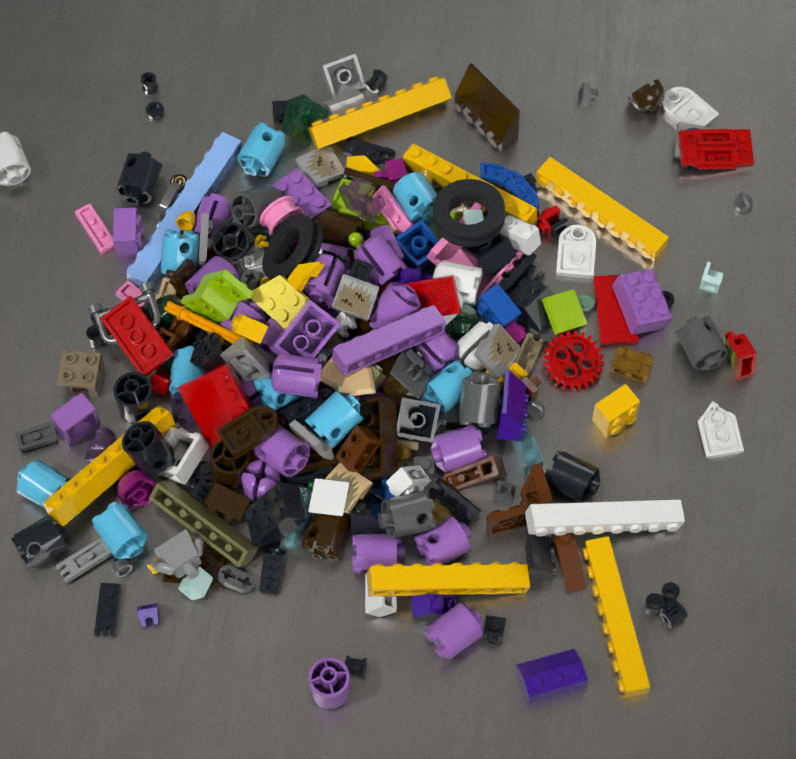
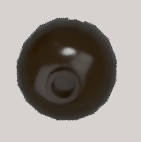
M659 79L654 80V85L650 86L648 83L628 97L636 110L654 113L661 108L660 104L664 101L665 91Z

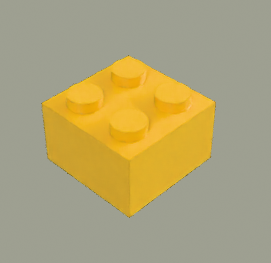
M625 384L595 404L592 421L605 437L611 434L615 435L622 429L621 427L626 424L630 425L637 419L640 400Z

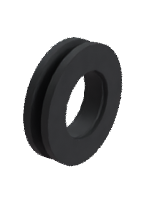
M462 179L445 186L434 200V225L441 237L454 245L476 247L493 240L504 226L505 203L503 197L495 187L481 180ZM473 201L483 205L487 209L488 215L481 222L466 225L454 220L450 212L459 203Z
M300 213L287 218L273 233L268 242L269 246L265 249L262 261L264 274L270 279L279 275H283L288 279L299 264L315 262L323 239V231L320 224ZM299 239L293 254L286 260L291 246Z

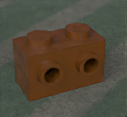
M356 425L351 430L344 444L341 445L335 457L348 471L362 473L382 441L368 427Z

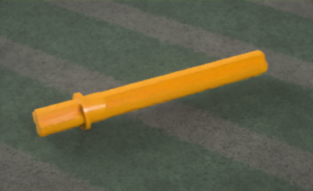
M168 301L167 306L164 308L167 312L177 316L178 320L189 322L209 333L215 332L231 344L242 338V336L193 313L186 306L181 307Z

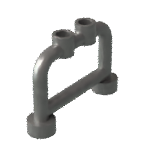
M146 282L140 285L142 295L135 297L134 300L137 304L145 301L149 302L153 313L151 323L156 328L161 320V313L154 296L156 287L154 282ZM100 303L89 306V315L95 318L103 341L110 345L118 344L114 337L112 338L108 335L106 326L100 319L114 307L104 310Z

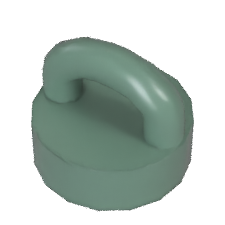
M583 292L577 297L584 312L590 311L596 304L594 295L589 292Z

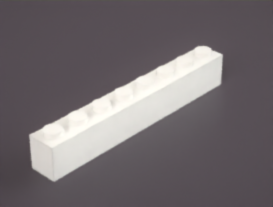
M681 500L531 504L525 511L528 533L536 534V536H545L547 534L561 536L566 533L581 535L586 532H593V534L604 532L617 534L623 531L637 533L642 530H649V532L667 530L672 532L677 531L685 522Z

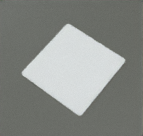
M315 479L308 511L311 513L343 516L349 482Z

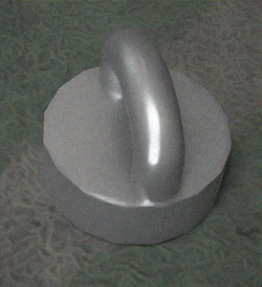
M740 193L735 198L734 207L738 212L747 213L752 209L753 199L749 195Z
M540 400L528 401L526 408H528L527 416L533 420L542 418L545 413L544 404Z
M113 558L111 560L113 565L112 571L116 577H125L131 572L133 566L128 559L117 560Z

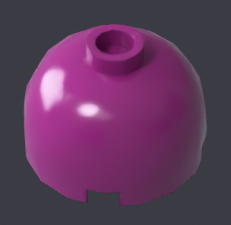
M141 470L127 473L121 478L117 488L121 503L126 504L128 509L135 510V507L141 505V508L146 507L152 503L149 497L156 486V482Z

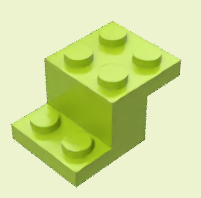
M224 269L204 275L195 293L184 296L181 303L193 313L213 323L229 320L238 302L250 299L253 292L245 283L235 278L232 272Z

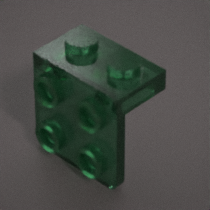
M304 94L288 99L282 131L302 145L309 146L311 135L308 127L312 126V122L328 118L329 111Z

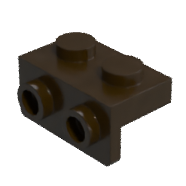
M186 259L175 271L168 269L165 272L169 278V283L173 285L177 297L181 300L184 296L189 295L185 283L198 271L191 259Z

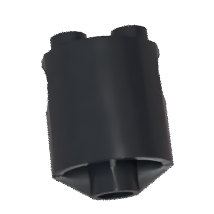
M145 151L141 152V154L128 153L116 187L117 194L133 205L149 203L152 200L162 164Z
M226 222L220 224L214 230L211 244L219 257L226 260H234L246 253L249 247V236L241 225L235 222Z
M212 332L203 339H197L194 342L190 363L205 373L226 362L220 355L231 345L218 334Z
M128 372L120 376L115 382L113 388L114 397L119 412L127 422L137 423L157 406L152 384L144 374Z
M142 421L132 425L122 438L123 450L140 470L150 477H156L175 463L173 447L152 422Z
M565 450L562 452L557 451L552 460L554 461L552 468H548L545 472L548 486L559 490L580 503L594 496L601 483L599 468L567 453Z
M47 515L14 534L11 540L19 552L23 551L24 554L20 556L28 569L31 567L34 569L68 549L63 538L68 536L69 533L65 526L62 527L59 524H54L51 517ZM36 544L33 549L28 550L30 545Z

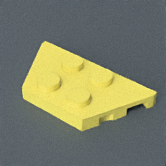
M279 275L254 289L250 297L284 329L309 299L303 292L296 291L283 275Z

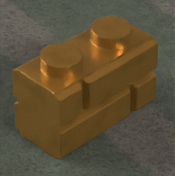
M617 346L610 366V372L646 384L654 358L646 352H635L628 346Z

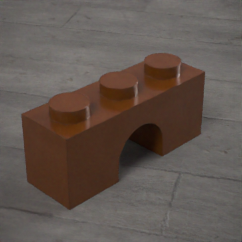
M181 301L178 304L181 307L185 306L181 303ZM174 315L171 327L168 330L161 327L158 333L174 353L182 347L196 326L184 320L180 321Z

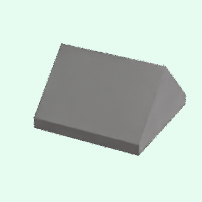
M356 53L322 65L323 80L332 98L366 87Z
M354 90L324 101L323 104L329 116L339 113L340 116L345 114V110L349 108H361L362 104L365 103L363 93Z
M244 336L220 355L226 362H230L233 369L245 381L269 378L271 375L269 362Z

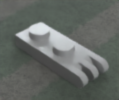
M202 213L200 267L206 264L207 249H211L212 238H208V231H212L213 220H209V214Z
M100 537L57 564L56 568L57 570H62L60 574L62 577L66 576L64 580L68 583L112 556V553Z

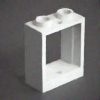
M171 427L165 438L174 450L180 440L191 443L177 467L169 466L157 476L186 485L209 446L201 434L197 432L193 434L183 428Z

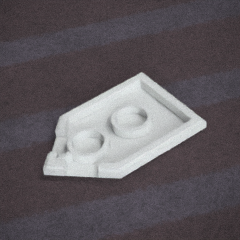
M712 401L697 422L706 458L710 459L744 452L736 415L725 411Z

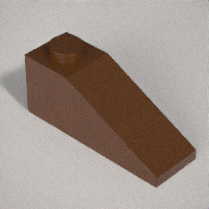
M491 456L441 475L442 479L457 491L487 484L507 476L502 458Z
M566 533L561 536L551 534V542L554 543L555 555L567 594L587 589L574 534Z

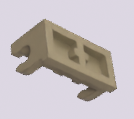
M528 332L521 350L513 363L519 364L528 373L527 378L530 380L545 347L543 346L544 341L541 338L539 341L533 339V334Z

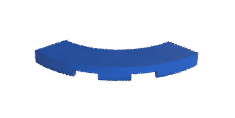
M480 163L482 180L504 186L515 197L539 209V201L534 188L530 186L521 174L515 170L511 171L504 168L503 165Z

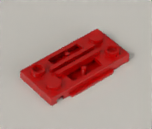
M750 129L679 130L678 132L681 167L692 166L697 167L699 170L736 169L737 166H753L754 164Z

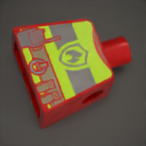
M735 331L726 333V348L728 349L726 357L735 378L738 380L754 375L757 353L749 339L743 333L736 335Z

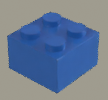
M422 220L395 237L404 255L402 261L408 268L420 269L422 271L432 264L427 256L440 240Z
M498 283L483 293L474 306L475 314L479 319H483L486 324L488 322L493 325L500 324L504 329L514 321L516 322L521 315V311Z

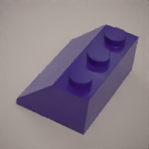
M507 369L505 370L500 394L497 439L520 442L521 435L526 433L527 423L523 422V419L526 420L528 408H524V405L528 404L529 394L525 393L526 385Z
M575 649L516 664L528 704L587 687L588 678L582 660Z

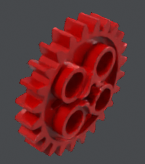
M568 330L565 336L559 333V339L554 336L552 342H548V348H545L543 352L546 355L542 357V360L546 361V363L542 367L548 368L545 375L551 374L549 381L556 380V387L562 384V390H564L568 386L570 392L576 387V390L579 392L581 386L586 390L588 383L593 386L595 383L594 379L598 380L600 378L598 374L603 372V369L600 367L605 364V362L600 360L603 359L604 354H598L602 348L595 347L597 341L590 342L591 335L584 338V332L578 336L577 330L574 331L573 335ZM573 346H579L582 352H576ZM562 353L565 356V359H558L556 357V354ZM570 359H572L573 361L576 360V364L574 362H570ZM581 363H588L590 369L583 368ZM570 370L574 376L569 377L564 371Z

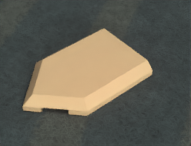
M331 357L321 370L320 381L337 390L342 395L351 394L355 398L358 395L376 394L372 369L369 366L343 376Z

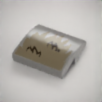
M330 145L315 149L295 159L300 171L316 188L327 186L328 181L344 177V168Z
M343 274L331 308L368 321L379 286Z
M494 324L487 339L480 341L474 356L495 379H499L505 373V370H508L521 348L500 324Z
M296 420L289 424L292 431L319 455L328 460L334 458L331 447L308 427L302 426Z

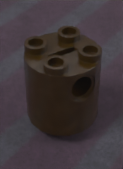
M324 209L314 219L322 227V243L353 248L354 251L357 249L349 244L348 238L354 232L363 233L365 223L360 216Z
M222 439L216 442L210 452L211 479L228 489L241 486L242 473H245V468L249 464V452L235 460Z
M345 512L343 516L312 513L300 547L312 552V557L316 559L328 557L332 560H338L351 523V517Z

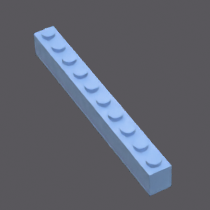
M224 132L215 138L212 148L205 153L202 163L196 166L193 176L186 181L183 191L177 194L174 204L167 209L164 219L158 222L154 234L148 237L145 247L138 252L135 262L129 265L126 274L128 280L135 286L140 287L143 283L155 282L161 273L163 234H165V230H176L177 233H184L176 225L177 217L186 210L194 212L195 216L197 215L204 194L205 196H210L211 193L216 191L236 161L242 149L241 140Z

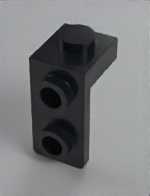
M271 546L264 552L260 592L279 594L283 562L287 557V551H283L281 547Z

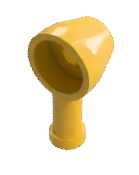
M186 210L176 219V225L183 231H191L195 225L196 216L194 212Z

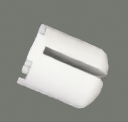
M441 261L435 268L433 278L454 275L456 287L462 295L463 303L475 305L478 297L476 294L481 284L483 271L482 268Z
M483 319L456 342L459 348L456 359L462 365L465 364L463 367H468L472 373L481 372L485 368L474 356L480 341L487 339L493 327V324L490 322L487 324L482 322Z

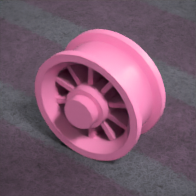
M283 196L272 202L263 211L259 221L263 227L269 229V234L272 237L276 229L287 218L299 213L304 214V211L301 207L295 206L294 199L291 196Z

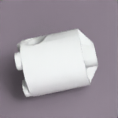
M9 132L0 133V185L12 186L19 184L28 178L31 168L19 139L14 135H10Z

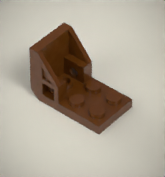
M541 463L532 466L521 489L520 495L522 500L519 505L512 506L505 511L495 510L487 515L486 531L488 536L527 527L525 511L531 504H552V496Z

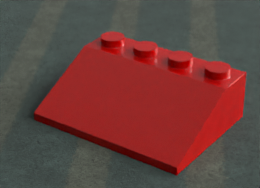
M229 361L177 387L211 448L216 442L221 440L216 430L254 407Z

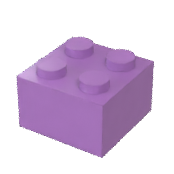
M114 208L113 244L118 259H134L138 252L143 250L141 235H144V226L141 224V215H138L136 208Z
M83 393L73 396L67 404L56 408L53 414L50 415L56 431L69 447L101 425L96 409Z

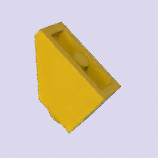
M238 314L232 320L231 331L260 344L269 326L245 315Z

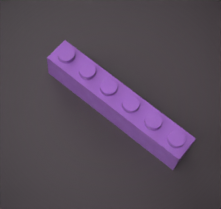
M434 305L422 308L414 314L406 315L402 319L390 322L379 329H373L369 333L357 336L344 344H338L333 348L332 361L341 374L347 376L445 332L446 320Z

